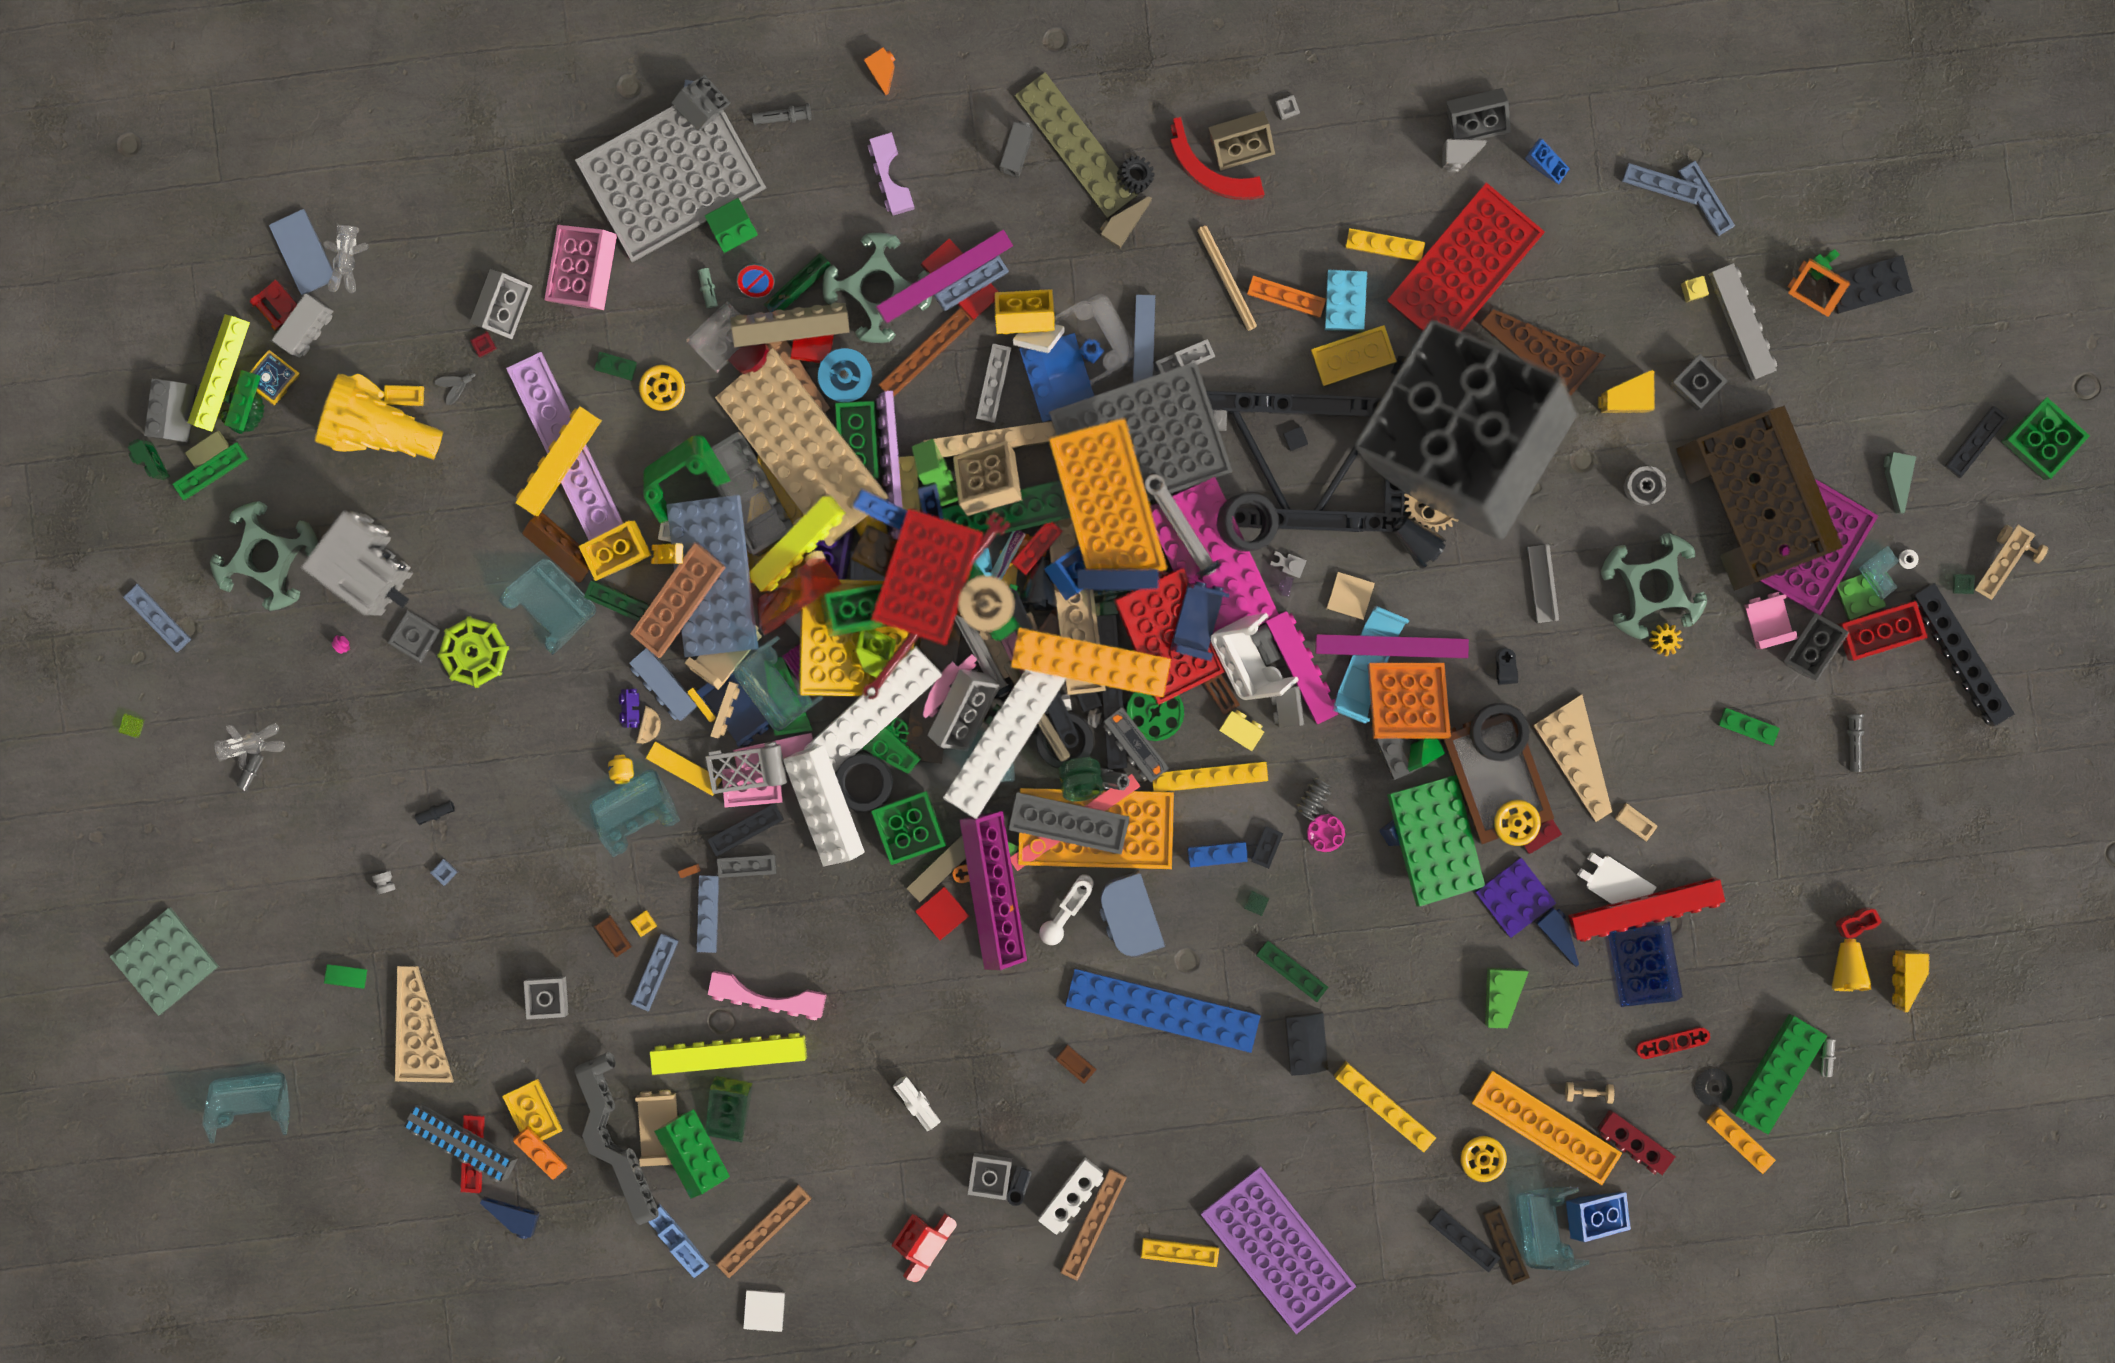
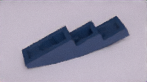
M1078 569V589L1139 590L1159 588L1158 569Z

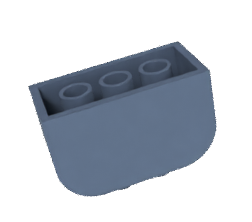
M1140 871L1109 881L1101 893L1103 908L1100 909L1103 921L1108 922L1109 926L1106 927L1109 939H1114L1118 950L1128 956H1138L1165 947Z

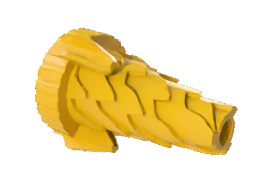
M338 374L326 403L315 442L329 446L335 451L366 450L367 447L375 450L381 448L392 452L399 451L414 457L418 454L434 460L442 440L443 431L414 421V417L404 414L403 411L395 407L386 405L385 401L380 400L383 399L385 392L381 391L364 376L356 374L349 377Z

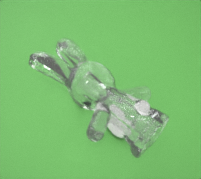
M337 225V245L328 240L323 244L325 248L337 253L333 259L334 271L328 282V290L331 292L338 290L343 274L346 291L354 293L356 284L353 275L355 267L353 255L367 250L369 245L367 243L356 245V236L359 232L358 227Z
M277 724L269 725L258 733H248L244 737L238 733L233 725H227L226 730L233 739L218 740L214 743L218 761L239 755V769L246 767L247 753L258 754L262 751L281 752L285 748L283 742L264 741V739L277 734L279 731V725Z

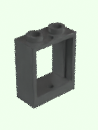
M1019 121V123L1014 122L1000 164L1001 173L1017 178L1020 177L1033 136V128L1030 127L1029 123Z

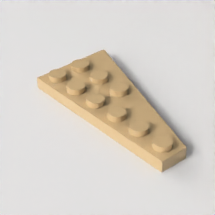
M1582 694L1535 723L1533 727L1593 820L1597 822L1611 813L1612 809Z
M397 966L395 1081L453 1083L452 1073L419 967Z

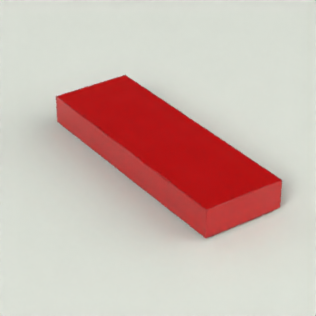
M1053 522L1043 524L1011 563L1023 574L1027 575L1063 533V530Z

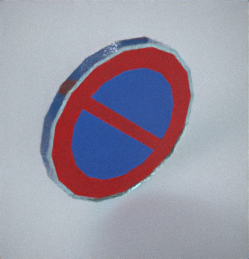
M751 263L740 269L736 282L744 295L751 298H762L773 290L775 278L768 267L763 264Z

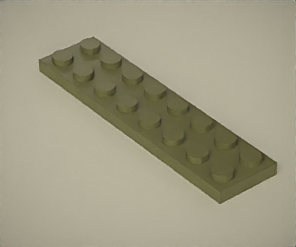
M1046 72L1015 95V98L1107 219L1138 196V194H1135V191L1131 194L1129 189L1126 191L1123 189L1124 185H1119L1121 180H1117L1118 167Z

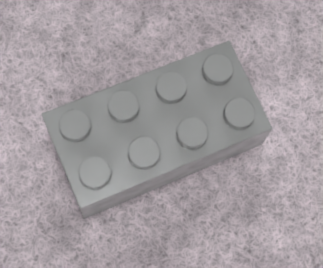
M960 669L928 736L940 747L968 751L1001 685L989 674Z

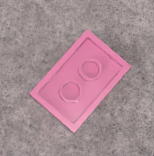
M751 766L743 767L740 771L749 776L753 768ZM731 768L723 769L722 774L729 779L735 773ZM755 771L751 779L757 783L763 782L762 774ZM737 773L732 781L738 785H743L746 779ZM722 778L723 788L728 782ZM781 785L723 792L725 807L783 802Z

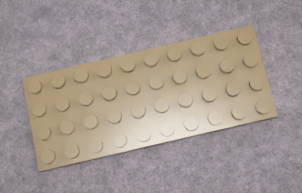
M772 348L767 353V361L761 369L754 373L751 371L747 374H742L715 398L804 515L825 496H832L846 514L842 517L841 523L832 527L829 530V535L823 539L828 546H832L868 516V514L852 506L861 488L885 500L889 497L777 351Z

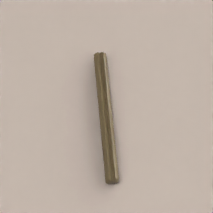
M1009 661L1004 665V669L1013 684L1016 685L1022 675L1018 668L1011 667L1012 661ZM1044 713L1038 725L1059 760L1064 761L1070 757V754Z

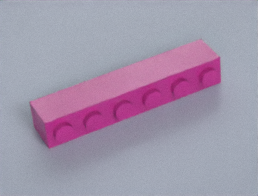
M1285 611L1266 621L1265 623L1292 677H1298L1299 679L1296 685L1299 687L1300 693L1315 723L1318 725L1338 715L1337 712L1333 711L1335 699H1330L1328 693L1331 691L1326 682L1322 683L1319 677L1322 675L1318 665L1314 666L1311 660L1314 658L1309 647L1305 648L1303 641H1305L1304 636L1300 630H1296L1294 626L1296 620L1292 613L1288 614Z

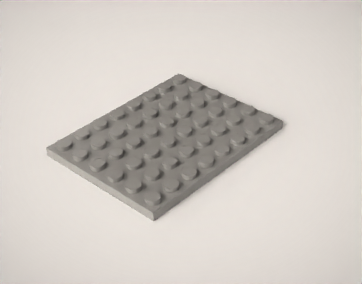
M672 106L575 160L631 262L642 258L707 222L704 216L707 213L737 197L743 202L767 189L724 111L710 124L697 131L679 110Z

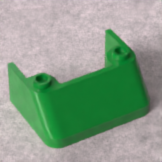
M702 435L690 437L644 469V498L660 524L668 521L667 502L658 483L686 465L693 474H701L707 471L715 486L731 481L709 443Z

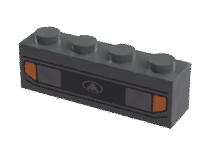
M1122 707L1103 720L1105 731L1109 736L1113 734L1116 737L1115 744L1121 751L1123 749L1126 750L1129 754L1126 758L1132 766L1136 764L1139 767L1140 771L1138 773L1144 781L1148 779L1149 782H1152L1169 769Z

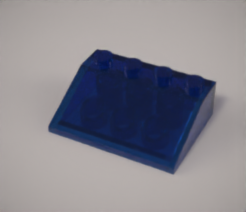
M1670 922L1647 924L1643 927H1629L1627 931L1609 932L1608 936L1621 1007L1673 1002L1683 997Z

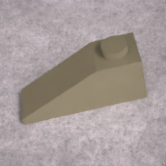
M1148 196L1112 217L1109 222L1106 220L1100 228L1102 231L1101 237L1120 249L1151 203L1152 198Z

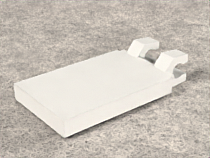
M1592 852L1587 859L1598 865L1594 874L1591 875L1583 869H1580L1577 873L1579 877L1588 882L1587 888L1611 904L1653 894L1656 886L1611 857L1605 856L1602 859Z

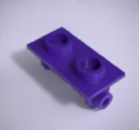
M621 689L619 704L622 705V712L619 714V722L622 724V728H629V724L630 728L638 727L640 723L639 710H632V706H639V693H637V689H629V693L628 689Z

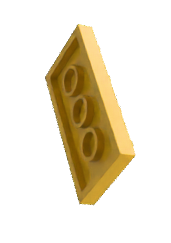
M1385 325L1311 349L1323 386L1397 362Z

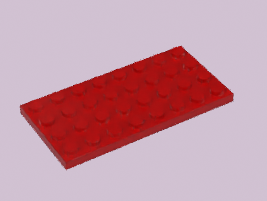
M1486 182L1388 298L1387 302L1421 331H1424L1431 320H1435L1461 332L1545 231Z

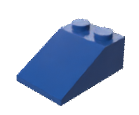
M1077 545L1044 570L1065 600L1083 590L1078 589V569H1086L1080 545Z
M1626 1192L1585 1196L1566 1201L1570 1239L1587 1242L1631 1230Z

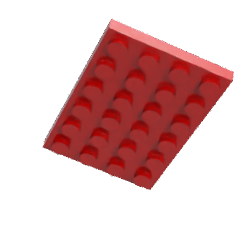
M908 509L872 620L946 645L959 607L960 595L966 586L983 533Z
M1182 567L1160 577L1158 589L1133 590L1114 599L1134 651L1171 659L1164 696L1153 695L1158 705L1225 672L1212 642H1210L1208 652L1213 653L1211 661L1170 650L1188 583H1190Z

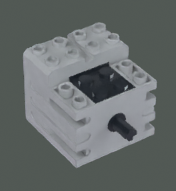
M353 511L343 512L302 568L364 615L382 616L386 610L385 606L392 601L403 608L408 603L409 598L399 591L404 586L403 582L409 579L413 572L409 570L411 567L407 563L394 559L396 555L388 549H384L391 539L388 535L389 531L381 525H374V520L367 514L354 513Z

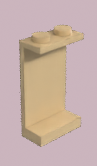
M756 626L757 642H758V640H759L762 636H761L760 633L757 631L759 628ZM750 650L700 655L695 661L689 657L685 664L690 670L719 690Z
M661 1090L659 1094H652V1091L640 1092V1095H637L635 1098V1102H638L640 1167L672 1165L654 1131L678 1117L676 1092L671 1093V1090Z

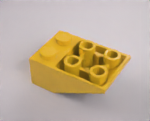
M1895 950V955H1893L1892 959L1893 966L1895 967V974L1892 977V983L1895 986L1892 1003L1895 1005V1008L1908 1012L1929 974V954L1918 950Z

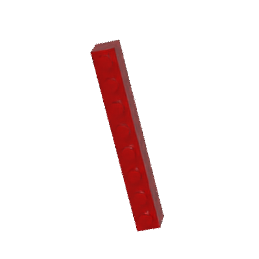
M1714 877L1568 915L1573 937L1576 940H1580V942L1591 940L1592 936L1604 937L1608 936L1609 932L1627 931L1628 927L1631 926L1643 927L1647 925L1646 922H1662L1666 917H1681L1683 913L1689 911L1690 913H1697L1702 911L1701 908L1704 907L1716 908L1720 906V903L1725 902L1721 880Z

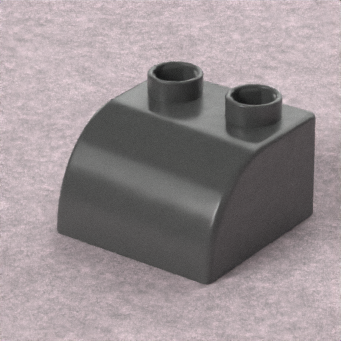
M1431 320L1357 440L1355 447L1379 474L1403 492L1451 518L1501 540L1505 538L1577 414L1561 376L1445 324Z

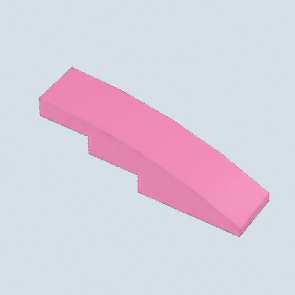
M812 733L776 740V744H780L784 759L796 752L803 751L804 747L813 740ZM765 743L736 749L733 752L765 747ZM758 753L750 754L747 760L757 765L759 762ZM734 756L736 766L738 768L742 763V760L737 756ZM744 763L741 768L748 767L749 765Z

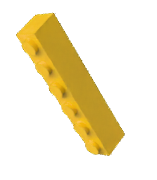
M582 407L575 408L569 417L571 418L568 425L564 424L560 429V437L557 441L554 440L548 448L550 452L546 457L543 456L537 465L539 466L536 473H531L527 479L528 485L525 489L522 488L516 496L518 499L516 503L535 516H539L602 421Z
M1347 1061L1333 1075L1336 1080L1422 1152H1425L1436 1139L1433 1133Z

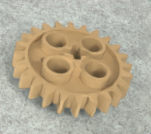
M1405 494L1408 501H1405L1404 505H1408L1409 508L1405 509L1404 512H1410L1411 514L1408 518L1414 517V521L1419 522L1422 526H1427L1430 530L1433 527L1434 531L1438 532L1439 526L1444 531L1446 530L1445 524L1452 527V520L1458 522V520L1429 506L1419 508L1418 505L1421 502ZM1425 508L1432 509V518L1428 519L1424 516Z

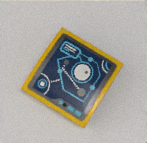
M270 350L265 353L250 372L261 376L256 392L272 405H275L287 393V389L299 377V372Z

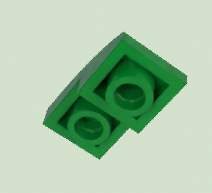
M327 964L324 984L364 989L367 970Z

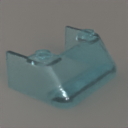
M777 636L758 648L736 667L734 675L771 727L776 731H781L820 702L823 697L821 695L811 701L808 695H796L774 666L778 658L777 652L771 646L779 640Z
M275 1072L214 1080L209 1085L202 1122L210 1143L215 1142L217 1128L229 1126L233 1122L234 1115L271 1111V1118L274 1121H278L282 1134L287 1135L290 1104L285 1075Z
M1550 1187L1524 1191L1517 1195L1516 1204L1524 1259L1530 1268L1572 1271L1589 1264V1260L1574 1259L1572 1248L1568 1244L1560 1243L1555 1206L1564 1204L1565 1196L1579 1192V1188Z

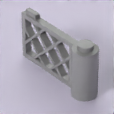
M776 741L767 742L765 747L728 753H721V750L710 751L709 755L706 756L713 794L764 786H778L787 783L781 746L776 744ZM758 753L759 762L757 765L747 760L750 754ZM733 756H737L742 760L738 768L729 763ZM713 759H719L724 763L720 771L713 767ZM744 763L753 768L749 776L740 771ZM726 765L735 771L731 779L721 773ZM755 771L762 774L763 782L757 783L751 779ZM737 773L746 779L743 785H738L732 781ZM720 776L728 783L724 788L717 789L716 779Z

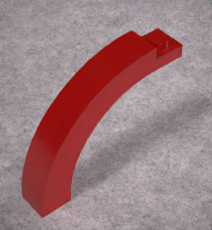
M1181 117L1173 119V124L1170 125L1171 132L1177 138L1171 139L1170 144L1178 163L1194 182L1205 190L1225 198L1252 200L1264 197L1265 194L1260 176L1248 179L1225 177L1213 172L1202 164L1188 144Z

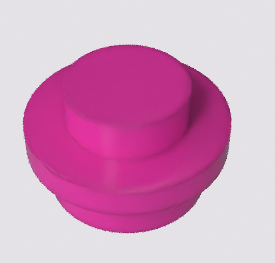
M338 635L333 638L331 644L338 653L342 654L350 650V643L347 638Z

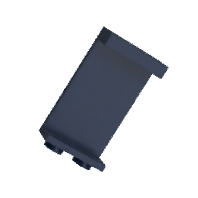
M1195 581V584L1188 583L1170 650L1211 661L1213 653L1208 652L1211 636L1213 635L1223 596L1229 598L1230 594L1223 592L1224 588L1213 585L1212 589L1206 588V583Z
M732 673L719 690L707 683L697 691V694L705 700L715 715L718 716L729 682L732 681L739 684L740 692L737 700L733 699L731 706L734 709L731 717H727L725 725H727L728 732L737 742L736 745L738 747L741 745L746 747L754 741L752 739L753 736L757 733L762 735L769 729L767 726L770 722Z

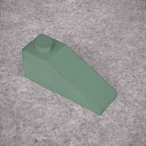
M1892 452L1888 453V456L1885 457L1883 466L1886 467L1885 475L1895 513L1903 514L1906 509L1916 456Z

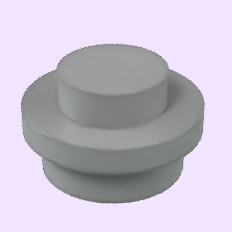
M1099 709L1090 710L1088 715V724L1094 728L1102 722L1103 715Z

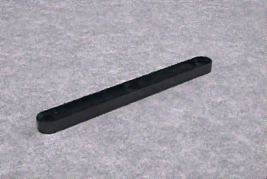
M1009 588L1015 594L1012 615L1021 626L1019 629L1034 631L1017 591ZM1058 690L1048 706V711L1064 746L1072 748L1077 745L1079 738ZM1069 733L1073 734L1076 738L1075 742L1071 745L1066 744L1064 740L1065 736Z

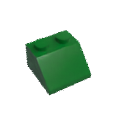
M738 197L704 215L724 253L758 235Z

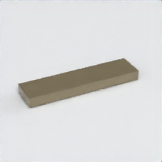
M963 837L958 838L907 887V890L919 902L966 858Z

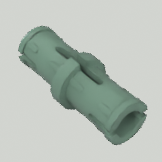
M709 268L698 270L697 273L701 284L700 291L703 292L706 308L718 306L714 292L715 285L712 284Z

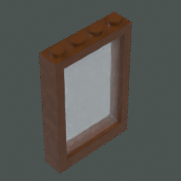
M1499 713V715L1493 717L1491 715L1482 724V740L1492 750H1507L1517 740L1518 726L1514 719L1507 714ZM1472 721L1462 724L1463 728L1457 730L1455 727L1450 728V738H1442L1480 844L1499 839L1494 827V819L1498 809L1508 801L1523 800L1533 805L1539 813L1540 824L1555 819L1528 743L1525 749L1515 758L1507 761H1494L1485 758L1474 748L1470 738V725ZM1512 808L1509 810V813L1512 815L1518 813L1517 808ZM1525 811L1522 814L1526 817L1527 820L1531 818V815L1528 811ZM1502 819V827H1508V819ZM1519 819L1515 820V826L1518 827L1521 825V821Z

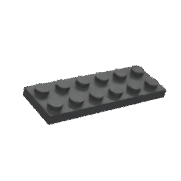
M1017 792L1009 830L1122 854L1130 816Z

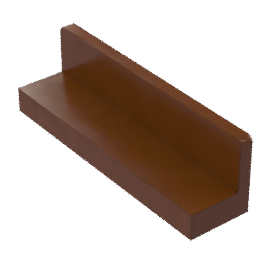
M542 512L539 516H534L528 522L522 534L578 583H581L590 569L579 548L580 545Z

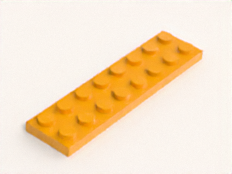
M1018 629L1011 667L1163 697L1171 659Z
M1492 1070L1471 1102L1600 1185H1603L1622 1155L1621 1151Z

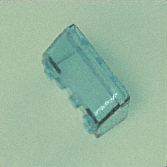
M653 769L645 771L631 779L629 783L622 784L596 798L589 806L598 838L612 857L625 852L628 847L626 836L637 832L657 819L660 820L664 827L673 826L681 821L674 801L660 776Z

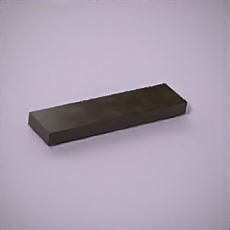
M1501 1206L1484 1212V1218L1511 1284L1514 1285L1529 1279V1274Z

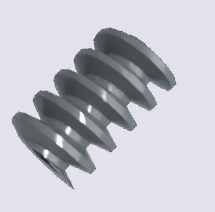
M1312 777L1315 784H1308L1311 791L1304 790L1307 798L1300 797L1303 804L1296 803V806L1299 809V813L1315 821L1312 813L1319 814L1316 807L1323 808L1320 800L1327 801L1324 794L1330 795L1331 792L1328 787H1332Z

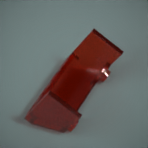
M826 559L809 567L807 564L797 570L799 574L770 595L766 593L758 598L759 626L764 635L787 624L786 621L820 596L842 585Z

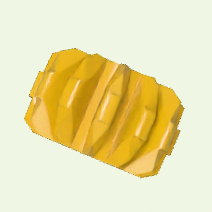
M1664 623L1663 628L1660 625L1656 626L1658 632L1651 631L1655 638H1650L1649 641L1655 642L1651 648L1656 649L1658 647L1657 654L1663 652L1664 656H1668L1669 651L1675 654V648H1681L1677 641H1683V638H1677L1681 631L1674 632L1675 625L1669 628L1668 623ZM1663 636H1669L1670 642L1664 644Z

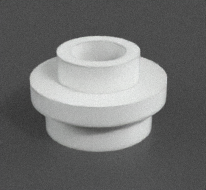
M1904 550L1900 553L1899 564L1903 568L1911 569L1917 565L1918 555L1915 551ZM1907 556H1911L1912 561L1910 563L1906 561Z

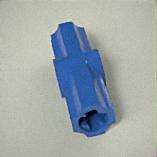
M1089 338L1079 349V352L1087 362L1090 361L1094 364L1104 350L1099 347V343L1096 340L1092 341Z

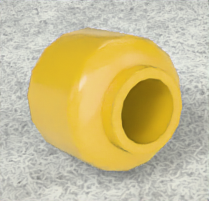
M625 755L614 756V759L608 762L609 778L615 784L629 783L630 779L634 776L632 760L625 758Z

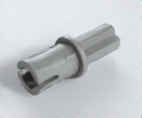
M1826 1038L1823 1043V1052L1820 1055V1058H1822L1821 1076L1832 1077L1833 1063L1834 1059H1836L1834 1057L1835 1039Z

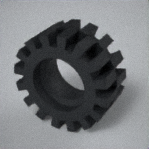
M1140 156L1127 158L1117 171V180H1121L1119 185H1124L1123 189L1125 191L1129 189L1131 194L1134 191L1135 194L1144 192L1153 182V177L1155 176V173L1152 172L1154 170L1153 166L1149 167L1151 163L1149 161L1145 163V158L1139 160ZM1131 169H1135L1141 174L1142 179L1140 181L1132 178L1130 175Z

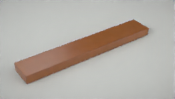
M959 308L878 385L884 392L893 391L894 398L974 321Z

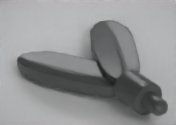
M468 373L462 378L450 376L440 377L435 380V384L440 387H452L446 397L447 405H452L458 400L465 385L475 377V373Z

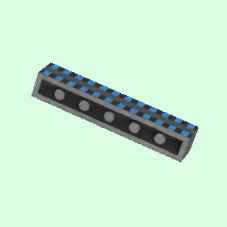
M423 1104L413 1107L404 1125L411 1134L424 1137L427 1143L438 1145L443 1152L457 1156L459 1161L473 1165L476 1171L489 1174L490 1178L497 1182L509 1178L518 1160L513 1155Z

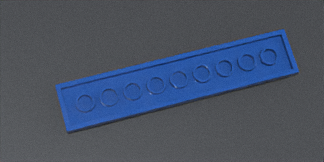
M1076 968L1066 1001L1067 1007L1250 1053L1252 1052L1261 1017L1259 1014Z

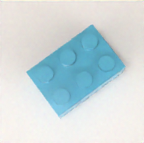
M1328 270L1324 330L1364 331L1366 271Z

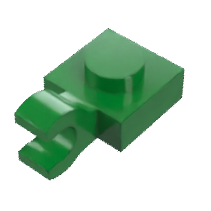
M1834 249L1824 258L1821 254H1818L1812 260L1831 270L1832 267L1829 263L1840 254ZM1812 267L1808 271L1815 281L1824 276V274Z

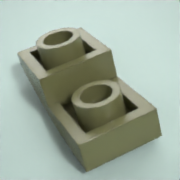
M217 431L189 449L185 454L196 469L230 447L221 432Z

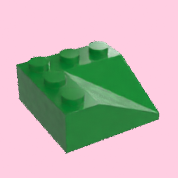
M2046 397L2001 442L2043 480H2048L2060 470L2090 435Z
M927 791L872 810L891 865L946 846Z

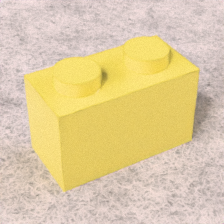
M1238 710L1235 713L1231 711L1219 731L1252 751L1264 733L1261 730L1263 726L1254 720L1251 723L1245 720L1246 715Z

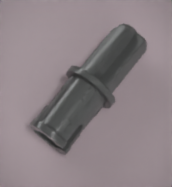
M258 753L252 754L246 768H243L244 772L236 784L237 787L248 791L254 776L258 775L256 772L263 760L262 755Z

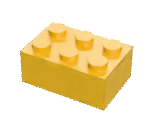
M1053 290L995 292L997 334L1055 331Z

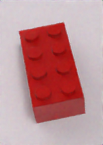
M1916 601L1906 602L1837 624L1849 632L1843 641L1848 661H1855L1928 638Z

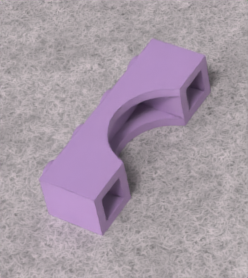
M892 133L870 139L871 145H868L870 155L875 156L877 162L873 166L876 175L880 174L882 179L879 182L881 192H886L888 200L884 202L887 212L891 211L894 216L914 210L909 188L896 185L888 174L890 162L898 155Z

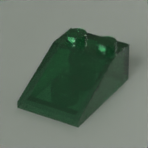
M715 1076L709 1093L705 1130L708 1136L743 1142L753 1083Z

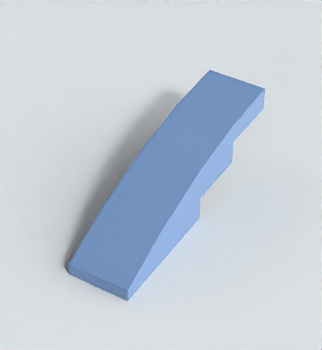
M659 1204L657 1206L659 1215L656 1219L649 1221V1224L657 1231V1235L670 1248L673 1256L695 1278L707 1269L709 1265L673 1218Z

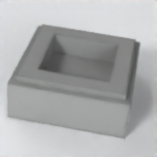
M1294 95L1275 101L1281 120L1300 114Z

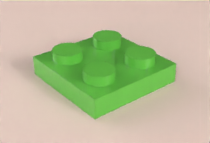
M1872 570L1842 581L1836 588L1848 620L1886 606Z

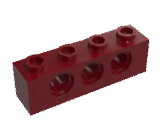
M1611 1109L1597 1127L1601 1131L1600 1136L1607 1141L1610 1139L1616 1142L1615 1146L1623 1152L1628 1150L1632 1153V1159L1639 1164L1641 1161L1648 1165L1646 1169L1655 1175L1658 1172L1663 1176L1676 1157ZM1623 1128L1624 1134L1621 1137H1616V1130ZM1638 1139L1639 1146L1631 1148V1142ZM1649 1151H1655L1653 1159L1649 1160L1646 1158Z

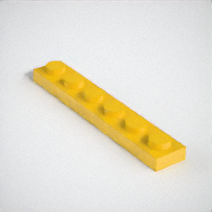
M1266 762L1168 771L1152 781L1153 791L1164 792L1268 781Z

